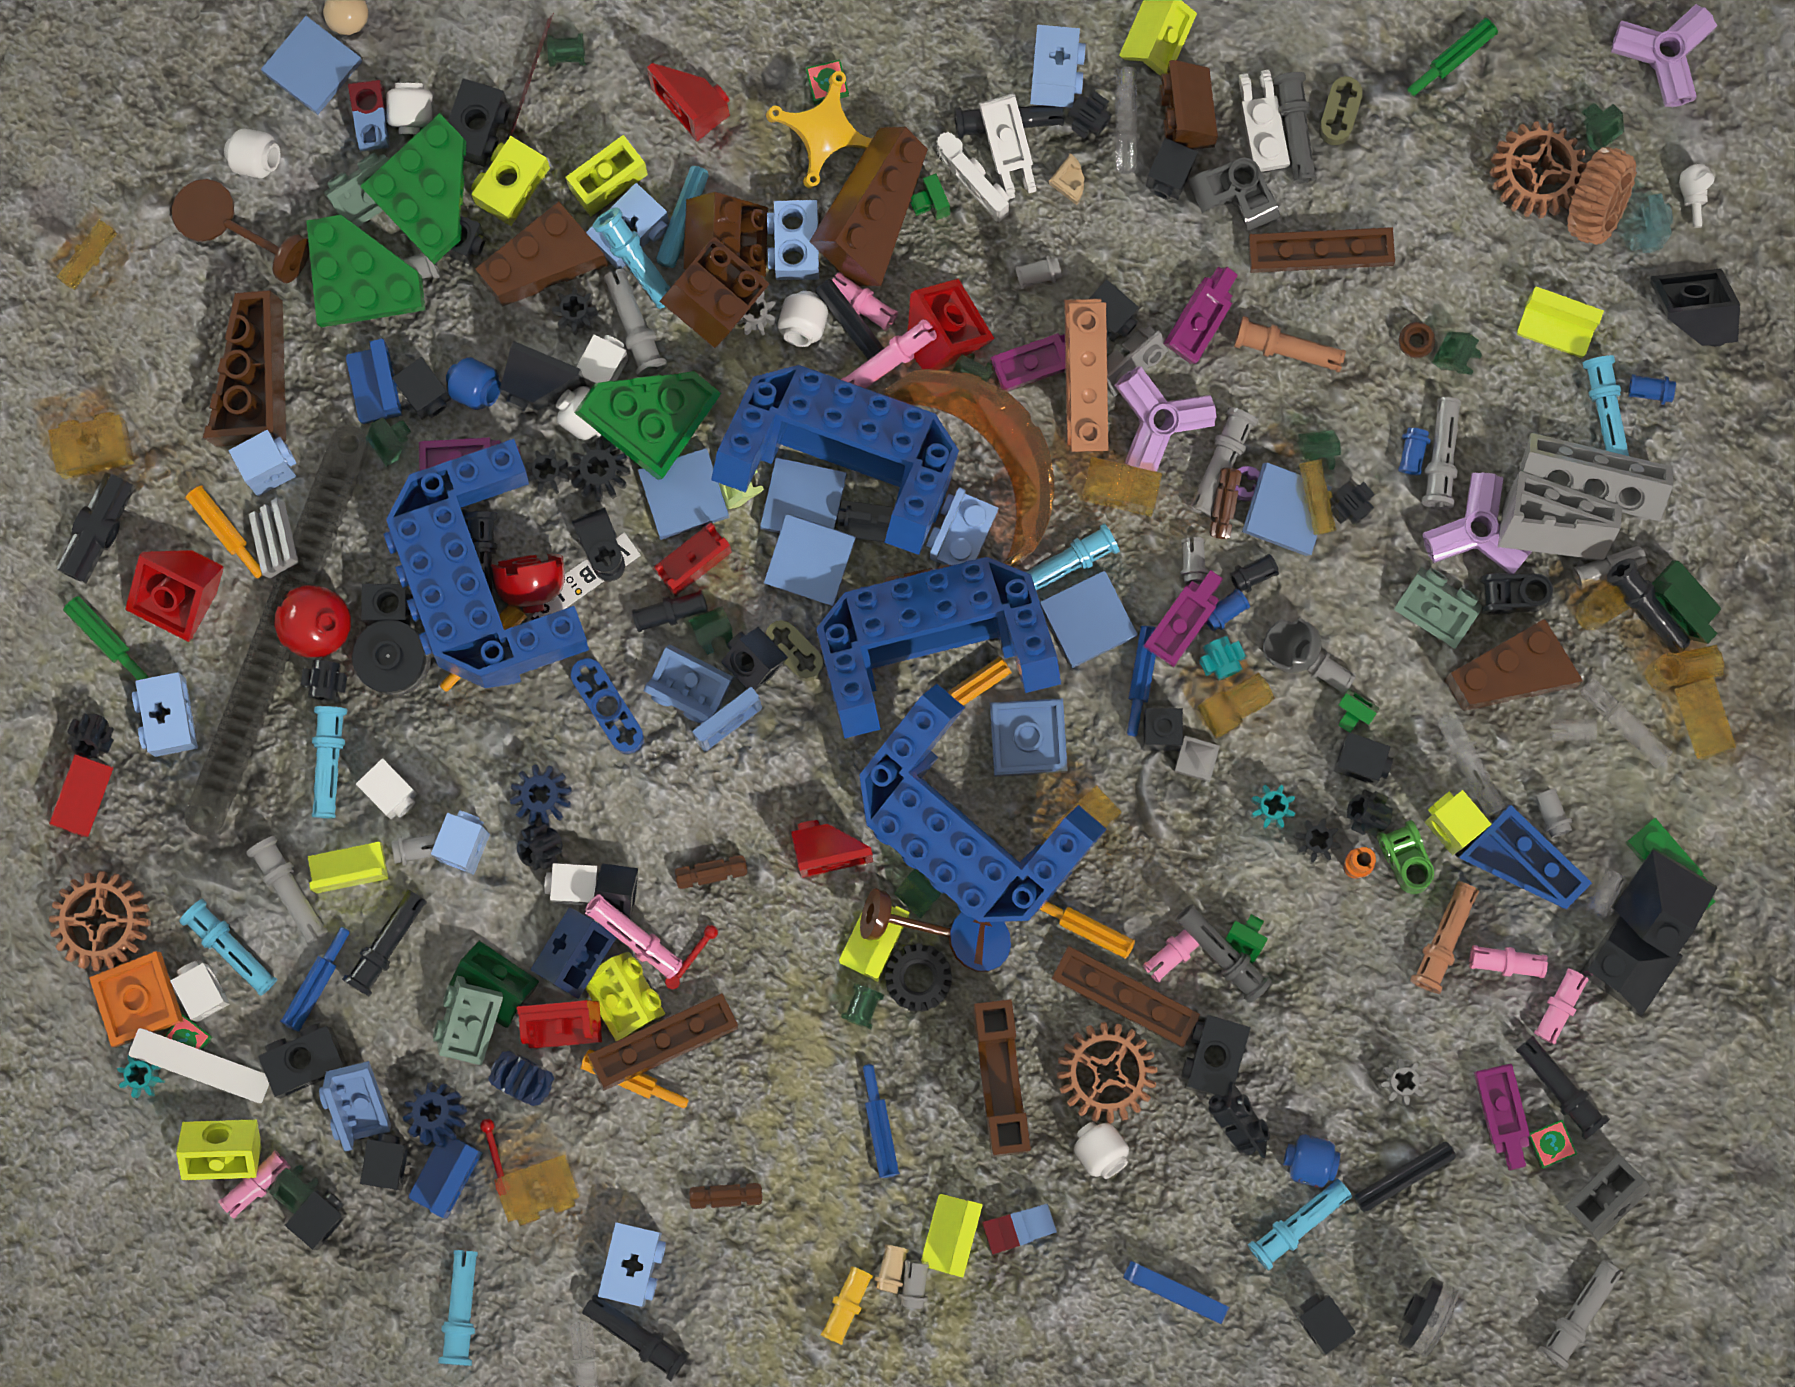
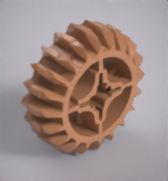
M1537 121L1533 123L1531 131L1525 124L1519 126L1518 134L1509 131L1505 136L1506 141H1499L1496 147L1499 153L1493 154L1491 162L1496 166L1491 168L1490 176L1498 178L1493 184V190L1504 189L1505 191L1500 197L1501 202L1512 199L1514 201L1510 208L1512 211H1516L1519 206L1525 207V217H1529L1533 209H1536L1539 219L1545 217L1547 209L1553 216L1559 214L1560 206L1569 209L1572 203L1571 198L1576 190V184L1579 183L1581 173L1585 171L1587 163L1580 161L1585 155V150L1573 149L1578 143L1577 138H1571L1567 141L1565 139L1567 134L1566 128L1561 129L1559 134L1554 133L1553 122L1548 123L1545 130L1541 129V125ZM1539 146L1537 153L1534 155L1523 154L1522 157L1514 156L1517 151L1525 147ZM1551 150L1560 157L1564 165L1553 160ZM1542 157L1540 166L1543 167L1542 172L1544 173L1536 183L1537 173L1534 172L1536 169L1534 167ZM1512 171H1515V175L1525 180L1527 190L1516 181ZM1565 184L1556 192L1539 194L1542 185Z
M1602 147L1587 162L1585 171L1581 173L1579 183L1576 184V190L1572 196V203L1569 207L1567 218L1568 231L1572 236L1577 237L1578 240L1588 244L1589 242L1596 245L1602 244L1617 229L1618 222L1622 219L1628 200L1632 195L1631 191L1635 184L1634 178L1637 174L1636 160H1634L1633 156L1626 154V151Z
M99 871L96 882L91 873H85L83 886L77 879H72L70 884L74 891L70 893L62 888L59 894L65 898L64 903L55 901L52 903V907L60 910L59 916L52 915L49 917V922L59 924V928L53 929L50 935L53 938L63 937L55 946L58 951L69 949L65 957L67 961L73 962L79 957L78 967L86 969L91 962L94 971H101L103 961H105L108 969L116 967L115 957H118L124 964L129 962V956L126 953L128 949L136 954L141 951L139 946L134 944L136 938L142 941H146L148 938L146 934L139 932L140 926L148 927L151 925L150 920L140 918L141 914L147 913L150 910L149 906L146 904L136 905L144 897L143 893L140 891L131 893L134 883L127 880L121 885L122 876L116 873L111 876L109 882L108 875L104 871ZM108 892L116 894L121 899L126 908L127 916L112 913L111 902L107 900ZM96 893L87 911L75 913L78 905L86 897ZM102 915L115 922H106L97 927L85 920L93 921ZM73 926L87 929L89 941L92 942V951L85 949L78 942ZM125 929L124 934L117 943L104 949V945L108 944L109 936L113 931Z
M1106 1022L1100 1024L1099 1035L1095 1034L1094 1028L1091 1025L1087 1026L1086 1033L1089 1038L1086 1040L1078 1032L1075 1033L1073 1038L1079 1046L1075 1048L1066 1043L1063 1047L1067 1053L1072 1055L1071 1059L1065 1057L1058 1059V1064L1068 1066V1072H1058L1057 1079L1069 1080L1068 1085H1064L1059 1089L1060 1093L1065 1094L1072 1090L1075 1096L1067 1101L1068 1106L1075 1105L1079 1100L1084 1105L1079 1109L1078 1115L1084 1116L1088 1108L1094 1110L1092 1114V1121L1098 1122L1101 1112H1106L1107 1123H1113L1114 1111H1118L1123 1121L1127 1120L1128 1113L1125 1107L1129 1106L1135 1113L1140 1112L1141 1108L1135 1101L1138 1097L1144 1102H1149L1151 1099L1147 1093L1142 1091L1143 1087H1156V1082L1146 1079V1074L1157 1073V1067L1145 1066V1061L1154 1058V1053L1148 1052L1141 1055L1139 1050L1147 1044L1146 1040L1142 1039L1134 1045L1130 1041L1135 1036L1136 1031L1131 1029L1125 1038L1121 1037L1122 1025L1118 1023L1114 1027L1113 1034H1108ZM1109 1042L1117 1044L1116 1049L1107 1059H1098L1084 1052L1088 1047L1097 1043ZM1127 1051L1136 1063V1084L1129 1081V1078L1123 1075L1120 1069L1121 1061ZM1116 1056L1117 1060L1113 1065L1116 1070L1113 1072L1117 1073L1116 1078L1118 1080L1114 1081L1109 1078L1101 1084L1099 1089H1096L1100 1082L1098 1076L1101 1074L1097 1073L1096 1066L1106 1067ZM1077 1062L1085 1065L1093 1075V1084L1087 1095L1081 1090L1077 1081ZM1109 1086L1117 1087L1130 1094L1126 1099L1117 1103L1104 1104L1096 1102L1102 1091Z

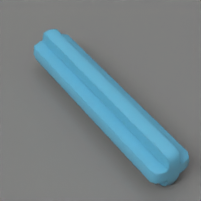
M691 166L656 257L657 263L662 266L674 268L685 241L686 199L702 195L709 177L708 171L704 168Z

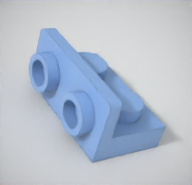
M960 487L955 496L948 494L941 514L946 516L941 529L938 527L933 528L926 545L931 548L930 559L943 565L949 564L951 566L978 559L999 508L967 495L966 490Z

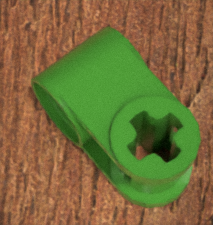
M1408 820L1405 822L1404 827L1387 834L1384 832L1378 833L1377 840L1381 851L1390 864L1401 889L1409 894H1419L1426 890L1434 878V868L1425 851L1421 835L1412 820ZM1418 867L1423 871L1425 881L1421 884L1410 882L1406 875L1407 869Z

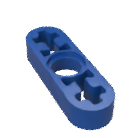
M590 658L581 659L576 662L571 670V680L614 748L623 754H632L638 751L644 742L643 731L602 666L596 660ZM585 667L589 671L597 670L594 679L600 688L604 683L608 685V688L597 691L591 699L587 697V694L594 691L587 681L581 683L578 681L582 677L581 670ZM605 696L613 697L618 702L617 711L611 716H603L597 711L599 700ZM624 713L628 716L627 719L621 720L628 731L635 730L637 732L633 735L634 743L629 746L626 742L620 744L617 742L621 734L615 724L611 729H608L606 726L618 721Z
M1132 1261L1129 1262L1123 1276L1125 1280L1221 1325L1229 1309L1228 1306Z

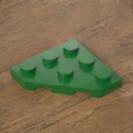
M440 113L361 185V188L434 265L461 240L460 212L461 205H463L464 191L463 162L464 156H466L465 139Z
M342 215L306 220L316 322L318 326L322 328L425 311L422 275Z
M695 371L629 380L598 382L592 386L574 413L653 477L660 480L664 478L722 393Z

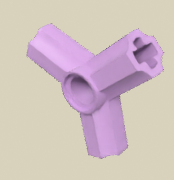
M1697 4L1664 32L1620 21L1611 46V53L1649 63L1655 69L1665 107L1682 106L1697 98L1686 55L1716 29L1717 24L1713 19V15L1705 7H1700ZM1660 47H1670L1674 51L1675 56L1667 57L1663 55Z
M1141 366L1128 371L1114 385L1137 415L1140 423L1124 464L1155 475L1170 436L1173 433L1215 426V419L1217 418L1216 408L1211 395L1166 401ZM1162 409L1166 419L1164 424L1157 428L1154 424V415Z
M1484 472L1472 473L1465 518L1422 534L1424 546L1433 563L1471 549H1478L1508 574H1514L1532 551L1498 547L1500 524L1497 518L1503 484L1502 477ZM1471 523H1483L1487 527L1488 536H1476L1471 530Z

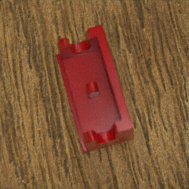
M710 522L656 564L653 570L676 597L731 554V546L724 537L720 536L715 526Z
M75 754L49 822L50 826L83 837H89L114 768Z
M585 1000L517 1007L521 1043L528 1044L531 1049L602 1043L600 1002Z

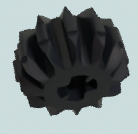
M597 439L596 449L591 450L587 442L583 443L582 447L586 454L583 456L580 453L574 452L572 458L578 464L568 467L569 474L577 476L571 481L573 488L583 487L581 495L584 498H588L595 491L597 502H602L603 492L608 491L609 496L614 499L617 495L613 487L616 485L619 488L625 489L627 483L621 477L631 474L630 467L622 465L627 461V455L625 453L616 454L618 448L612 443L604 450L602 439ZM600 464L606 474L599 477L593 469L595 465Z

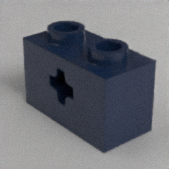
M569 907L530 970L579 999L616 940V937L599 923Z

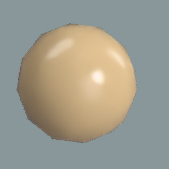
M365 0L325 1L323 9L325 22L336 33L352 35L359 32L367 23L369 12Z

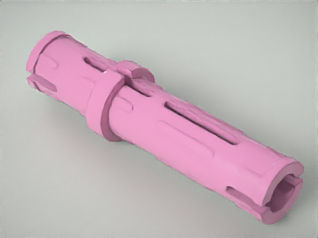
M924 319L921 320L919 324L904 335L893 337L889 342V346L841 380L866 389L900 363L911 361L914 358V353L937 338L935 330L929 333L928 330L933 328L932 325Z
M600 894L596 895L585 908V914L593 918L612 935L635 952V957L641 962L647 961L667 979L672 978L680 970L682 959L660 944V938L655 934L645 932L606 901Z

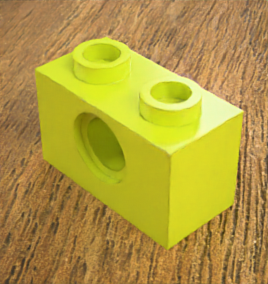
M622 135L567 175L566 181L569 190L591 217L631 188L635 183L646 177L648 173L643 159L626 137Z
M510 136L505 144L500 143L491 156L493 163L487 172H481L474 180L471 187L473 191L471 195L475 205L512 226L549 171L550 166L545 156ZM512 173L517 176L516 181L511 185L504 186L499 183L500 178L504 174Z
M1463 790L1455 797L1450 791L1427 809L1432 816L1425 821V824L1452 856L1492 825Z
M257 1119L182 1122L176 1152L181 1180L256 1178L262 1148Z

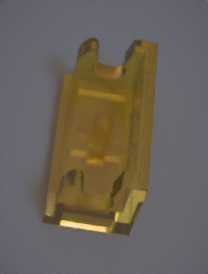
M1714 677L1674 689L1697 760L1736 750V744Z

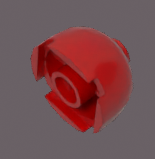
M536 554L498 561V566L490 565L496 592L510 606L522 607L523 613H536L545 610L544 604L553 601L563 589L565 583L563 556L561 554H547L548 561H541V558H537Z
M302 585L290 590L282 606H278L275 613V629L278 638L285 647H288L296 655L306 658L325 657L336 652L346 642L351 630V615L346 602L338 593L323 586Z

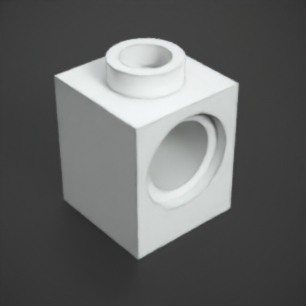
M593 335L577 365L582 371L587 386L592 388L598 382L618 380L629 359L626 350L623 349L624 344L609 335H605L603 339Z
M383 758L356 783L390 819L395 815L402 817L415 804L413 798L417 793Z
M553 863L552 872H546L545 894H551L550 901L554 904L587 906L594 898L600 869L598 866Z
M197 961L191 962L177 970L179 976L170 980L189 1018L193 1021L199 1022L230 1005L211 966L201 963L198 965Z

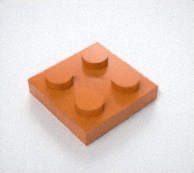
M155 951L89 977L111 1047L117 1048L134 1041L139 1028L156 1033L184 1022L161 952Z

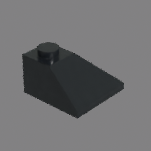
M1722 268L1651 276L1650 283L1667 318L1700 345L1717 347L1725 343L1738 342L1740 303Z
M513 341L500 386L503 397L507 398L506 403L511 407L521 411H525L527 407L538 411L557 403L560 396L568 389L573 392L581 386L587 387L580 368Z
M1653 847L1613 908L1642 940L1675 959L1696 929L1717 890V886Z
M1619 915L1580 974L1589 978L1590 982L1630 1010L1642 1016L1683 955L1678 953L1676 958L1673 959L1642 940Z

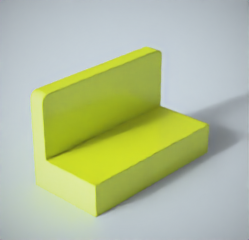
M1143 0L1119 56L1128 61H1142L1160 76L1162 73H1167L1169 61L1177 60L1197 13L1182 0Z
M1535 286L1527 301L1517 329V335L1583 358L1587 353L1593 333L1600 324L1604 310Z
M381 842L308 856L312 881L309 882V887L316 894L389 879Z
M898 906L891 908V914L906 918L910 916V912ZM860 915L839 962L878 982L904 926L888 923L884 934L879 939L867 940L861 936Z
M940 1194L936 1202L921 1258L922 1263L928 1262V1268L963 1278L983 1204Z

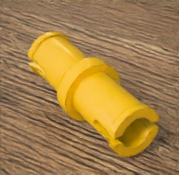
M851 1266L839 1297L835 1296L832 1301L835 1306L823 1332L820 1334L821 1336L840 1345L843 1344V1339L854 1315H859L861 1311L859 1304L873 1275Z

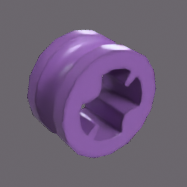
M1243 466L1237 469L1241 471V476L1246 475L1248 480H1255L1257 484L1260 471L1251 466ZM1236 485L1235 490L1239 491L1237 499L1244 502L1251 501L1256 485L1252 486V492H1247L1245 487L1238 488Z

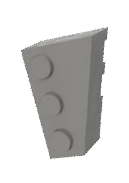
M1519 471L1503 502L1498 547L1604 560L1621 529L1623 506Z

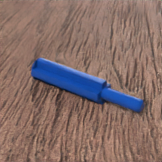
M1140 626L1128 697L1129 700H1132L1127 734L1132 737L1138 735L1143 702L1148 703L1156 656L1145 649L1144 645L1156 629L1153 626Z
M341 927L324 957H317L280 1021L286 1027L297 1032L301 1030L337 967L332 963L350 934L348 929Z
M868 1064L863 1066L869 1102L865 1103L879 1172L878 1178L894 1177L900 1174L898 1170L885 1099L880 1100L874 1065Z

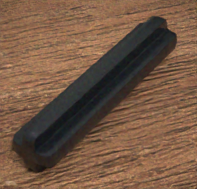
M828 279L817 287L816 293L868 360L884 349L832 280Z
M1442 1142L1358 1192L1354 1196L1357 1205L1363 1212H1367L1456 1158V1154L1452 1146L1448 1142Z

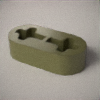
M1344 76L1338 78L1333 83L1319 126V133L1324 142L1330 145L1337 146L1346 142L1354 126L1363 90L1361 84L1352 77ZM1344 87L1350 88V95L1354 96L1349 97L1346 107L1339 106L1341 94L1337 93L1342 92ZM1336 115L1343 116L1340 127L1345 129V131L1340 130L1338 135L1332 134L1331 127L1326 125H1332Z
M780 620L770 624L765 634L773 642L775 641L773 633L776 630L781 633L786 630L790 632L788 640L794 647L789 650L782 643L777 645L788 657L783 665L802 681H812L819 677L823 670V660L819 651L791 623ZM798 651L806 659L811 656L815 658L813 661L814 671L810 672L808 669H805L801 672L798 670L800 661L795 656Z

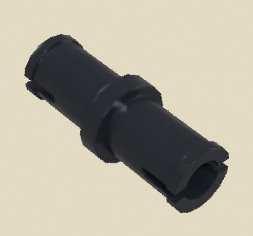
M698 590V592L674 599L668 596L662 599L663 602L640 609H633L632 615L637 631L642 632L643 630L667 623L670 626L676 625L680 619L704 612L707 613L708 607L703 591Z

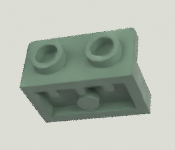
M372 153L357 163L359 169L348 176L343 172L327 182L329 188L323 193L331 202L338 215L344 216L357 227L383 211L361 188V185L389 160L386 155L381 154L377 157L376 153Z
M1421 567L1394 610L1456 649L1479 615L1482 605L1478 603L1479 598L1465 588L1457 590L1446 583L1448 579L1441 572L1433 568L1426 570Z
M461 976L456 977L454 986L448 985L443 1001V1007L447 1008L444 1020H437L433 1033V1041L437 1042L440 1056L477 1065L483 1064L502 1003V992L466 984L465 977Z

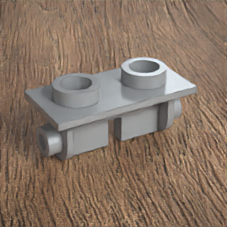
M1150 326L1145 329L1140 328L1122 344L1123 348L1129 353L1127 356H1123L1116 349L1107 357V384L1114 397L1119 394L1114 385L1124 374L1137 366H1141L1145 371L1150 366L1156 365L1163 355L1168 352L1167 347L1163 344L1165 341L1159 330L1155 332Z

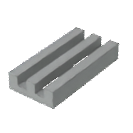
M278 498L271 501L272 506L269 507L265 504L260 507V513L253 511L249 514L261 573L269 579L298 563L285 502ZM272 517H275L278 534H276ZM280 546H281L282 552H283V557H284V560H283V561H282V559H281V554H280V550H279V547H280Z

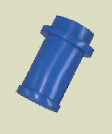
M1632 374L1628 397L1658 400L1660 405H1665L1666 402L1672 403L1675 395L1676 381L1669 380L1668 376H1665L1663 380Z
M1408 428L1407 433L1402 435L1405 443L1400 466L1398 467L1399 472L1416 476L1421 475L1426 445L1431 443V439L1428 438V431L1419 428Z
M1235 589L1231 594L1216 604V609L1206 622L1207 626L1212 631L1225 629L1227 622L1250 608L1245 595L1239 589Z

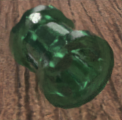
M578 33L577 37L555 38L553 35H547L549 67H555L556 63L578 62L580 66L585 65L583 33Z
M854 983L852 987L855 991L847 1012H842L841 1018L871 1030L873 1024L870 1021L878 1001H883L885 995Z

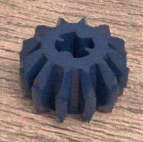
M533 765V777L529 778L524 771L519 773V777L525 782L523 786L517 783L511 784V789L521 795L512 797L510 804L512 806L522 805L516 812L519 819L524 818L530 813L528 818L530 826L537 824L539 816H541L542 823L549 827L551 824L549 815L553 814L559 821L564 818L558 810L559 806L565 809L571 808V802L561 797L570 795L573 791L570 786L560 787L566 780V776L563 773L553 778L554 768L548 765L543 776H541L539 766ZM540 789L544 792L549 789L550 793H546L549 798L548 801L544 804L539 800L533 803L532 799H536V796L533 794L535 790Z
M504 1051L500 1054L499 1058L495 1060L488 1078L491 1085L532 1106L541 1105L544 1098L548 1096L554 1080L552 1072L512 1051Z
M427 1082L425 1094L418 1088L414 1089L413 1093L417 1100L415 1102H404L405 1107L412 1111L403 1116V1121L406 1124H411L408 1133L412 1137L419 1136L420 1142L423 1145H428L433 1139L437 1146H443L444 1135H447L452 1140L457 1139V1135L453 1131L454 1127H466V1123L458 1118V1116L467 1112L465 1105L458 1104L462 1095L457 1091L450 1093V1086L442 1083L437 1089L435 1084ZM435 1108H439L441 1110V1114H435L432 1110ZM430 1113L435 1114L437 1119L432 1121L429 1118Z

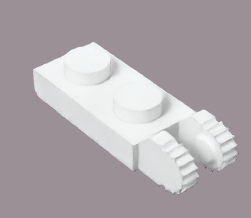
M1263 70L1260 73V84L1264 94V98L1252 100L1251 80L1248 74L1239 75L1242 97L1241 111L1250 158L1257 163L1261 172L1287 168L1290 165L1281 114L1278 110L1277 96H1274V87L1269 70Z
M1009 94L978 103L996 172L1000 174L1002 187L1009 199L1015 198V188L1009 171L1021 168L1023 185L1028 194L1036 192L1031 169L1033 162L1015 95Z
M949 132L940 134L938 141H936L939 158H942V162L996 222L1002 221L1009 215V203L1007 202L1009 197L1007 193L997 183L992 186L984 177L986 174L984 168L975 158L968 159L962 153V142L959 138H955V135Z

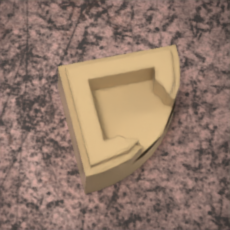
M1070 154L1051 177L1049 185L1077 205L1084 191V174L1079 161Z

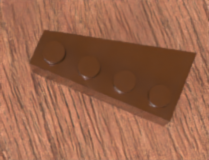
M906 126L878 129L809 241L846 278L858 286L882 285L928 151Z
M270 290L235 293L225 335L227 342L224 356L220 358L217 371L220 373L216 392L212 394L209 407L212 409L208 426L205 425L203 438L216 447L239 445L268 430L275 439L281 436L282 440L286 441L283 300Z

